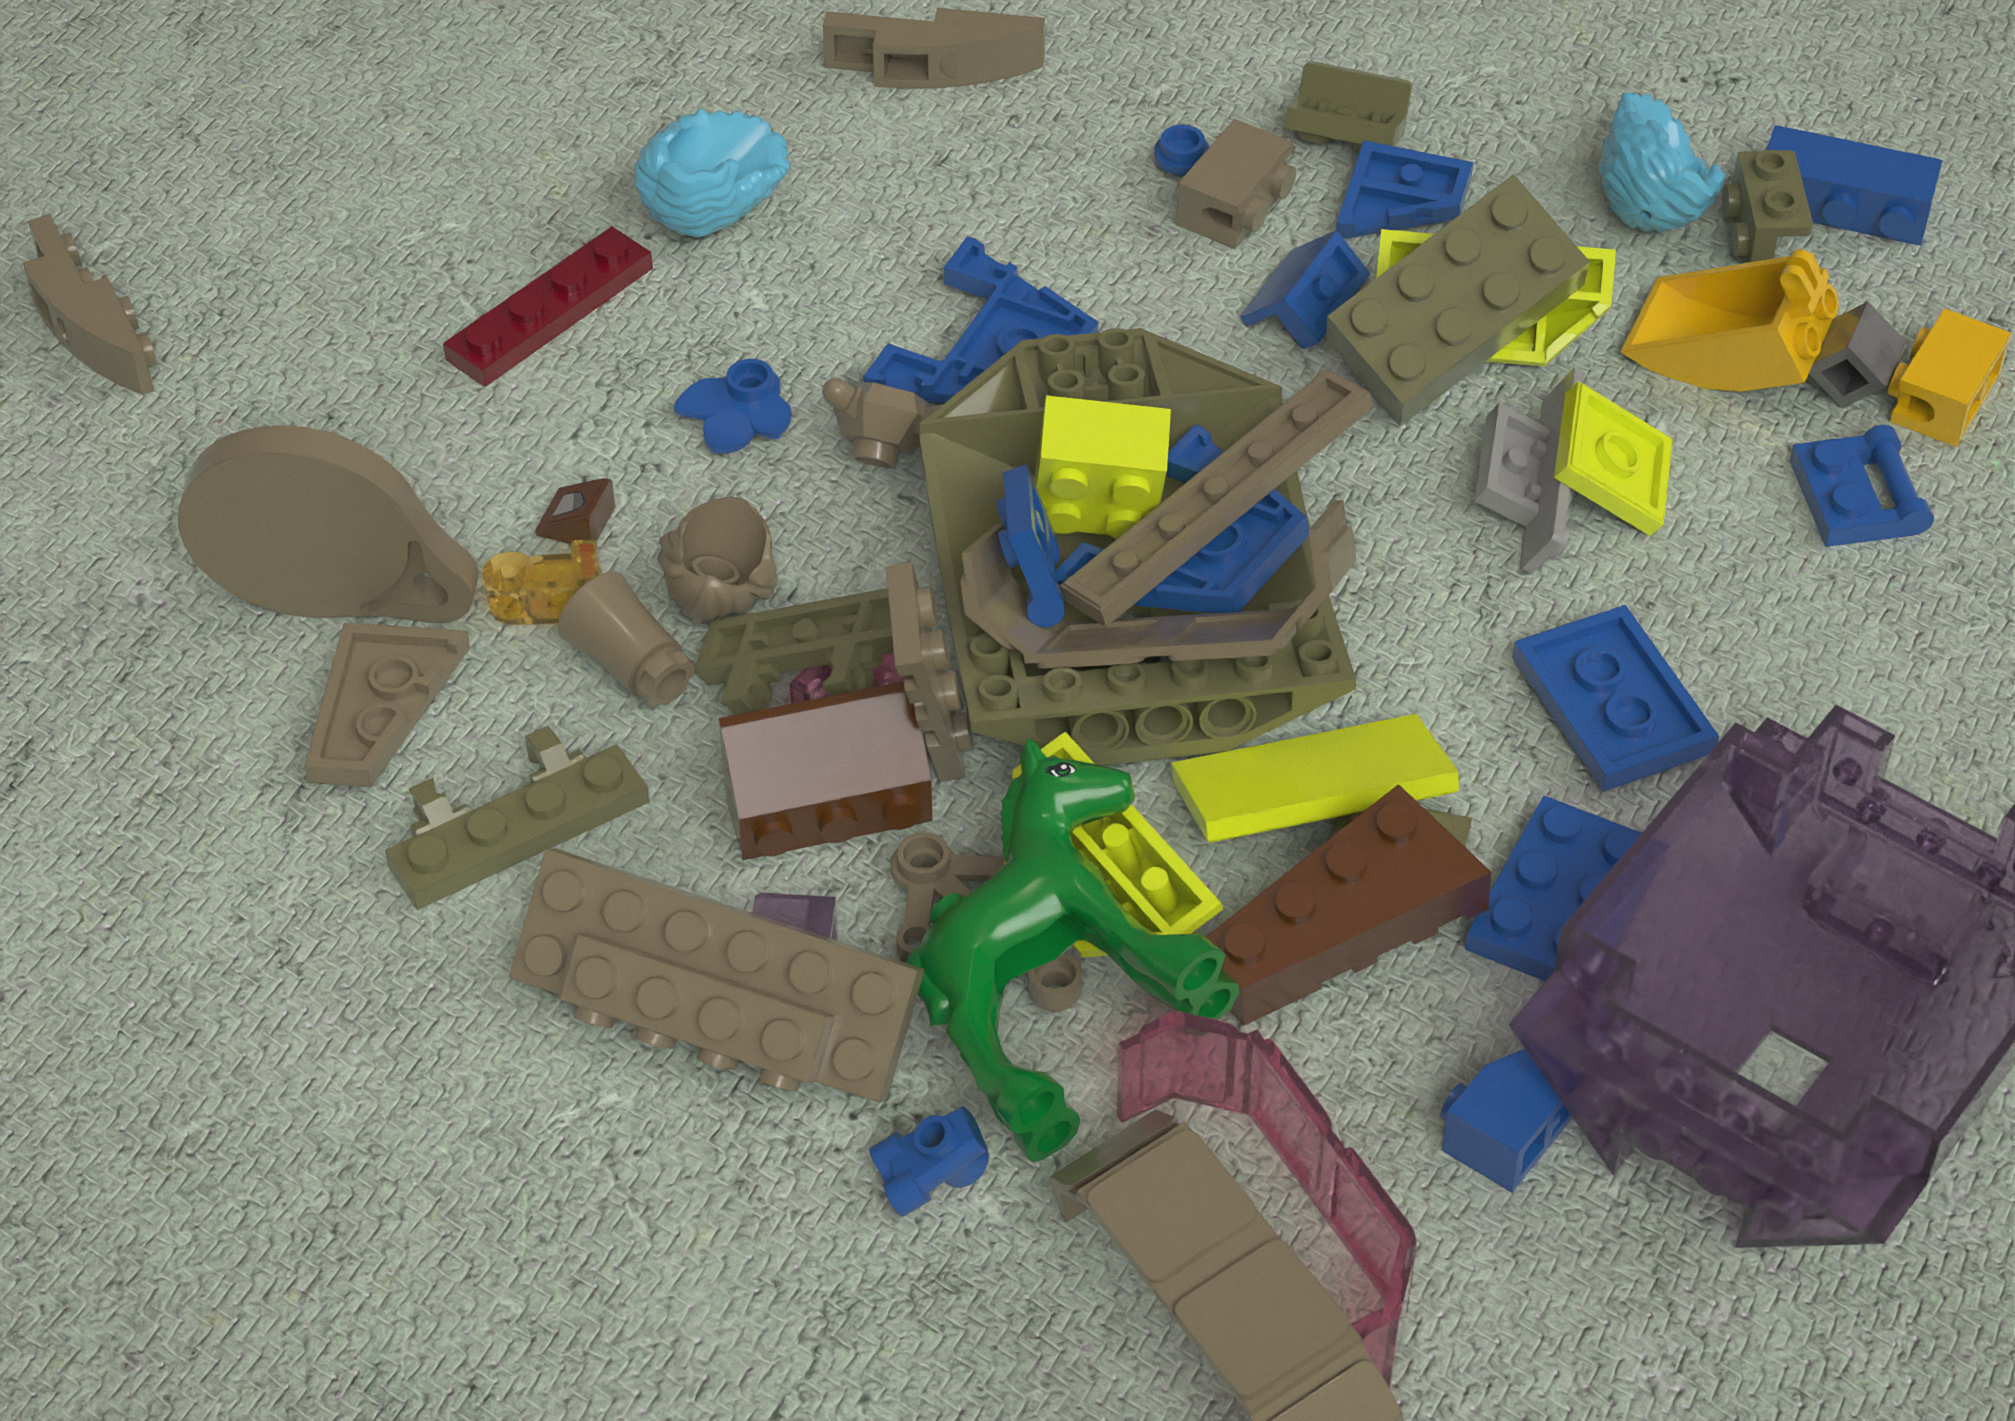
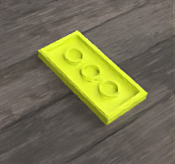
M1417 713L1171 762L1173 783L1207 842L1210 843L1364 812L1398 784L1416 801L1459 791L1457 768Z

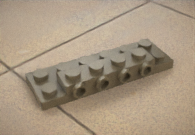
M553 848L545 849L509 978L559 994V1000L577 1005L574 1018L599 1027L612 1028L615 1019L638 1026L635 1038L644 1043L673 1049L678 1039L698 1046L697 1059L706 1064L735 1070L738 1060L758 1066L762 1068L759 1080L777 1088L798 1091L801 1081L805 1083L817 1081L876 1102H883L887 1100L925 969Z

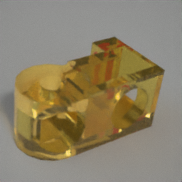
M597 539L572 541L571 553L534 555V557L513 551L499 553L491 557L484 564L482 570L490 614L495 620L509 625L558 624L560 614L573 594L585 583L603 574Z

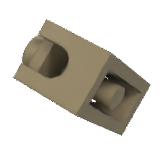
M1234 119L1178 183L1177 226L1236 249L1251 231L1256 232L1261 228L1268 210L1278 198L1284 199L1290 193L1296 178V168L1287 165V158L1293 152V142Z

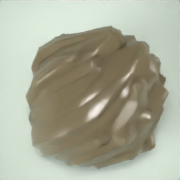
M730 496L712 499L690 510L682 518L678 529L664 534L659 539V544L662 548L657 560L664 570L663 577L666 580L669 598L675 601L676 605L681 608L683 616L689 618L693 624L711 623V621L716 619H724L732 612L746 615L760 598L766 600L774 594L778 575L776 574L777 568L772 555L770 529L758 510L743 498Z

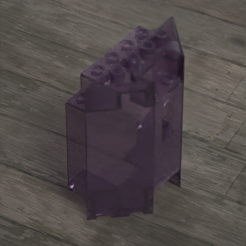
M1836 704L1808 738L1766 717L1755 732L1735 722L1561 928L1553 973L1509 1024L1516 1037L1613 1176L1634 1149L1637 1148L1647 1157L1662 1160L1695 1179L1699 1186L1710 1194L1720 1197L1724 1196L1745 1209L1735 1248L1884 1244L2015 1064V804L2005 815L1997 839L1889 782L1884 777L1896 735ZM1770 1031L1777 1033L1828 1062V1065L1796 1106L1738 1073Z

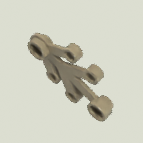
M926 832L912 834L900 843L891 859V874L895 883L908 892L905 924L898 930L896 936L897 955L901 962L906 963L908 955L915 949L907 944L912 941H922L926 931L931 927L930 913L933 908L934 895L940 900L952 893H959L965 898L973 891L962 881H987L1004 865V856L956 855L941 837ZM1064 952L1054 961L1022 974L1028 979L1030 997L1046 1011H1064L1075 1004L1081 996L1082 967L1080 962L1067 952ZM1059 985L1062 988H1049V986Z

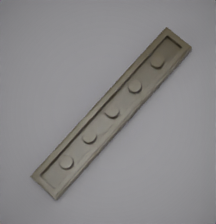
M1325 369L1060 585L1064 601L1107 627L1373 408L1370 391Z

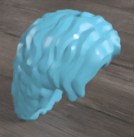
M1623 92L1622 99L1617 102L1618 107L1614 113V120L1611 121L1609 135L1602 140V157L1598 164V173L1603 176L1602 187L1606 193L1605 197L1611 201L1610 209L1625 224H1628L1631 228L1639 227L1644 232L1655 230L1663 233L1669 229L1681 228L1690 221L1696 220L1713 204L1715 196L1721 190L1726 174L1716 164H1713L1709 170L1706 160L1695 156L1694 150L1690 147L1689 136L1684 132L1683 124L1680 120L1671 116V109L1661 99L1653 100L1650 94L1638 95L1635 92Z
M699 108L695 114L679 117L676 122H671L663 131L657 132L648 139L647 145L641 148L639 158L635 164V186L651 217L663 224L668 230L677 231L681 235H689L696 238L707 236L715 231L731 226L770 196L771 191L775 190L781 179L788 174L787 171L790 168V162L787 160L789 154L786 148L787 141L780 133L772 132L770 124L763 121L759 116L750 117L748 114H742L739 111L725 113L720 110L712 114Z

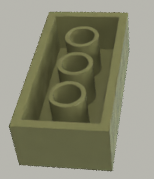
M1513 174L1327 316L1326 340L1401 427L1581 289L1585 284L1590 261Z

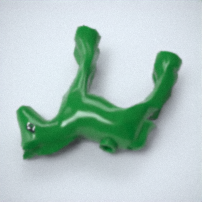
M1027 738L1020 755L1022 774L1012 779L1005 797L1001 800L1000 821L1003 833L1000 838L1003 842L1002 852L1006 863L990 879L965 898L959 893H952L938 901L930 913V922L933 925L926 931L921 943L908 955L906 963L925 969L918 996L925 1003L930 1026L948 1025L946 1033L959 1049L960 1056L970 1068L979 1090L987 1096L996 1118L1013 1132L1015 1142L1030 1161L1037 1162L1046 1159L1070 1143L1078 1132L1080 1117L1065 1101L1064 1088L1047 1072L1013 1065L1003 1052L998 1036L1000 1009L1004 989L1016 977L1056 960L1078 940H1086L1107 953L1145 992L1170 1008L1189 1028L1201 1029L1208 1028L1231 1010L1239 995V985L1221 970L1226 955L1201 933L1158 935L1144 928L1122 908L1106 884L1099 868L1074 847L1070 834L1076 827L1125 812L1135 800L1130 774L1111 767L1061 759L1055 755L1047 758L1038 744Z

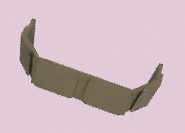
M1334 500L1309 529L1315 587L1298 608L1116 619L1107 627L1097 621L1065 622L1062 619L1052 627H1039L1031 623L1027 616L1026 599L1030 592L1012 578L1011 568L1004 556L999 539V531L1005 530L1003 524H995L962 552L964 573L961 576V593L964 613L968 618L1005 648L1019 650L1024 655L1025 664L1037 663V668L1131 664L1141 662L1146 657L1169 656L1171 661L1268 656L1276 654L1280 649H1284L1296 632L1298 633L1357 561L1352 527L1346 525L1344 500Z
M1155 1109L1049 1177L1052 1191L1057 1198L1060 1215L1067 1223L1087 1209L1092 1213L1240 1402L1251 1421H1403V1413L1380 1370L1375 1366L1367 1353L1361 1336L1349 1323L1347 1316L1290 1246L1277 1235L1256 1209L1254 1202L1200 1136L1186 1122L1181 1124L1175 1123L1171 1115Z

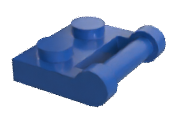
M1875 426L1862 436L1793 444L1789 461L1825 547L1914 536L1927 531L1932 526L1934 515L1928 502L1917 495L1899 454L1901 441L1892 426ZM1877 463L1896 508L1882 510L1863 465Z
M1026 464L1003 472L1005 497L997 499V508L1005 530L999 531V539L1010 568L1020 565L1031 591L1026 599L1029 620L1036 626L1046 628L1058 624L1065 614L1063 594L1055 577V565L1060 557L1059 544Z

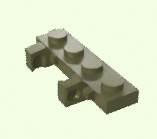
M888 588L711 621L695 666V673L708 686L724 683L725 690L721 704L724 707L726 706L734 715L762 710L766 704L772 701L769 683L779 682L781 679L780 673L828 665L832 672L822 685L831 696L872 688L875 682L872 668H877L884 660L883 655L894 653Z
M546 726L525 736L529 761L539 764L541 770L530 774L531 784L472 811L469 810L466 804L452 810L446 795L436 793L433 778L409 788L415 804L413 811L419 822L410 825L413 838L385 850L387 864L415 909L419 910L544 852L545 849L557 846L649 803L646 783L617 744L588 758H585L584 753L580 749L567 754L562 742L551 728Z

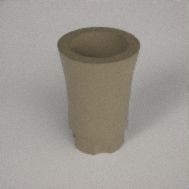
M604 573L585 583L573 594L560 614L557 628L559 636L592 658L613 675L632 695L639 696L650 707L654 708L660 704L668 705L686 690L688 681L695 672L694 663L682 653L681 645L646 609L620 573Z

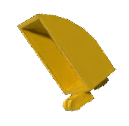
M1801 249L1794 250L1790 256L1657 277L1620 352L1648 370L1705 389L1742 392L1805 383L1813 363L1821 351L1822 343L1831 323L1838 313L1839 302L1837 292L1833 285L1827 283L1830 276L1826 268H1820L1813 252L1809 253Z

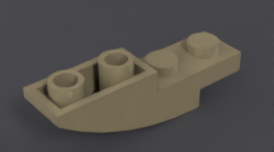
M937 8L934 22L826 12L823 22L825 68L874 72V87L928 89L993 82L1043 68L1045 62V18Z
M50 214L28 220L38 258L23 262L34 306L45 325L71 354L99 375L142 395L153 392L154 389L148 368L157 365L156 356L147 333L136 334L134 331L139 329V325L129 297L118 298L108 277L93 281L87 267L77 269V266L81 265V260L74 239L70 232L60 235Z

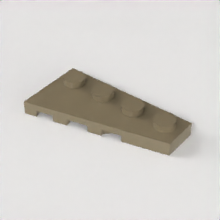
M912 562L886 566L896 670L899 677L905 676V693L909 703H914L916 721L920 731L925 734L927 749L940 782L966 778L963 752L973 750L972 732L967 712L955 713V710L962 709L955 671L947 673L943 671V669L950 668L943 629L931 630V626L938 625L931 586L919 588Z

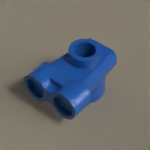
M964 1106L944 1116H929L922 1120L913 1132L902 1136L896 1131L869 1148L871 1158L884 1180L883 1187L886 1196L893 1208L902 1217L931 1201L929 1193L943 1182L955 1188L966 1187L976 1182L984 1173L989 1158L988 1148L976 1119Z

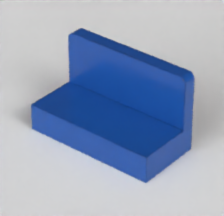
M1337 230L1292 249L1248 304L1240 317L1248 326L1276 314L1302 349L1318 344L1326 334L1327 316L1353 297L1371 273Z

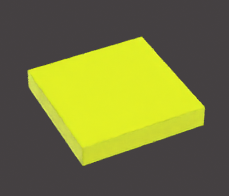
M1578 381L1565 392L1554 478L1651 536L1664 525L1673 440Z

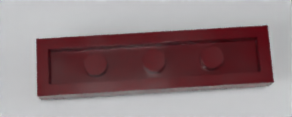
M611 226L443 343L445 360L483 387L488 386L653 269L651 251Z

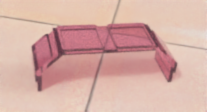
M1175 1010L1147 1023L1139 1030L1138 1034L1119 1042L1117 1117L1121 1123L1174 1098L1238 1112L1251 1117L1385 1300L1383 1308L1351 1323V1325L1361 1336L1362 1343L1372 1362L1380 1370L1390 1388L1408 1312L1417 1247L1416 1235L1408 1220L1358 1153L1352 1147L1345 1148L1333 1132L1332 1123L1327 1112L1272 1039H1264L1257 1029L1250 1033L1238 1031L1236 1027L1229 1023Z

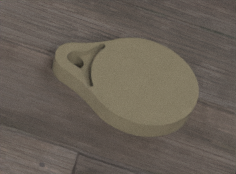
M262 426L235 432L214 442L198 456L189 470L178 509V528L182 542L199 568L214 582L237 597L265 609L289 615L314 618L378 616L410 619L426 623H447L458 620L469 612L479 575L476 561L466 549L455 542L430 516L403 475L389 462L370 449L342 436L322 430L298 426ZM422 573H428L431 578L423 575Z

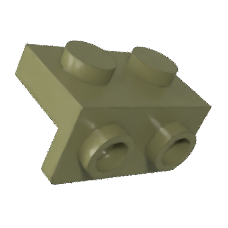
M1308 61L1303 67L1299 95L1287 107L1284 129L1298 131L1299 138L1313 143H1329L1331 138L1352 142V148L1359 152L1364 140L1396 146L1404 136L1413 84L1408 80Z
M1792 150L1738 152L1732 184H1725L1722 192L1724 217L1733 219L1731 232L1732 252L1734 257H1742L1743 263L1773 259L1778 237L1809 236L1812 233L1813 220L1796 154Z

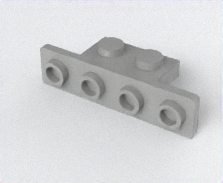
M1575 368L1544 399L1540 423L1500 402L1486 417L1474 501L1495 513L1525 526L1520 569L1530 574H1533L1548 558L1555 559L1564 549L1570 535V527L1566 525L1568 506L1572 501L1575 490L1555 479L1554 473L1565 392L1578 381L1584 384L1585 374Z

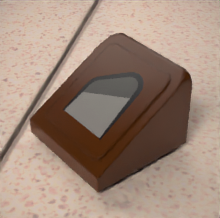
M601 478L560 487L535 529L536 536L593 549L616 508L612 480Z

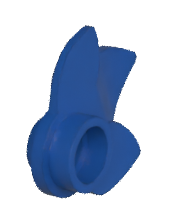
M744 359L730 366L724 378L700 379L689 386L674 404L675 414L705 421L703 426L705 445L711 452L718 454L739 451L750 443L755 434L769 439H779L791 423L790 405L780 397V380L773 372L771 366L759 359Z

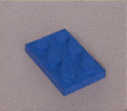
M1626 605L1514 641L1512 659L1603 792L1716 753L1720 736Z
M1543 795L1490 891L1489 910L1478 914L1471 925L1466 937L1465 950L1589 999L1663 857L1665 841Z

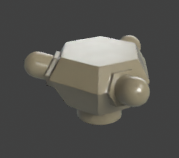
M831 378L826 381L822 389L824 399L833 406L841 435L853 442L849 457L858 462L882 468H896L899 453L912 454L920 446L919 423L942 406H930L927 401L913 392L874 382L847 383L841 378Z

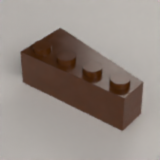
M1398 784L1206 936L1209 941L1226 955L1221 970L1239 985V995L1230 1012L1243 1025H1247L1322 989V982L1350 969L1354 973L1359 972L1377 963L1378 956L1409 941H1412L1414 945L1438 934V927L1465 915L1468 920L1489 910L1491 871Z

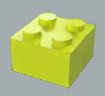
M1046 395L1034 483L1054 532L1060 534L1073 532L1103 534L1117 539L1160 504L1167 473L1171 409Z

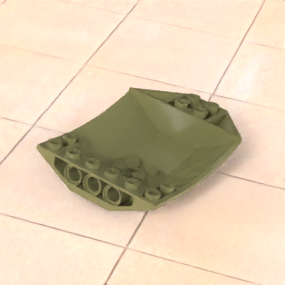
M1111 328L1103 332L1067 336L1052 334L1044 338L1028 339L1019 342L919 423V438L937 559L971 732L1023 746L1027 738L1035 741L1040 749L1066 732L1094 764L1101 766L1226 752L1356 689V677L1329 596L1298 633L1296 632L1284 649H1280L1276 654L1171 661L1169 656L1146 657L1141 662L1131 664L1046 669L1037 668V663L1025 664L1024 655L1019 650L1005 648L964 613L961 593V576L964 573L962 552L995 524H1002L997 508V499L1005 497L1003 472L1027 464L1034 480L1046 395L1171 409L1168 452L1195 424L1207 430L1211 435L1212 442L1225 452L1283 404L1282 386L1142 328L1127 330ZM1296 471L1277 486L1275 490L1306 515L1310 529L1298 472ZM1166 474L1160 504L1185 483L1167 477ZM1055 532L1060 553L1059 561L1055 565V571L1082 542L1104 550L1116 539L1110 535L1084 532L1060 534ZM1309 536L1240 612L1298 608L1315 587ZM1020 565L1012 567V578L1031 592ZM1064 601L1065 614L1063 620L1065 622L1095 621ZM1133 605L1122 615L1138 614L1143 617H1162L1211 613Z

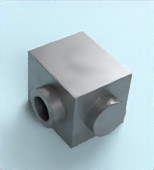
M1867 301L1833 319L1822 343L1821 351L1816 357L1809 374L1841 408H1844L1887 387L1897 368L1896 363L1906 341Z

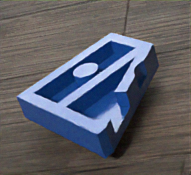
M1364 140L1336 223V230L1346 239L1381 233V229L1399 230L1452 221L1461 214L1472 179L1473 162Z

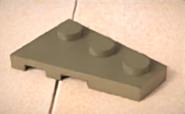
M344 622L304 765L308 783L372 787L469 650L468 631Z

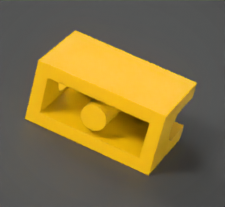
M1944 308L1932 329L1923 326L1919 331L1911 350V363L1900 362L1893 374L1888 388V395L1897 398L1898 401L1892 411L1890 422L1957 447L2001 374L2011 332Z

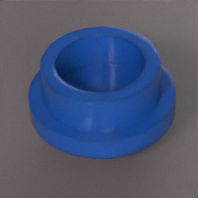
M1183 124L1174 125L1165 129L1160 139L1156 142L1154 159L1163 170L1174 175L1185 176L1207 151L1209 144L1205 140L1203 133L1196 127Z

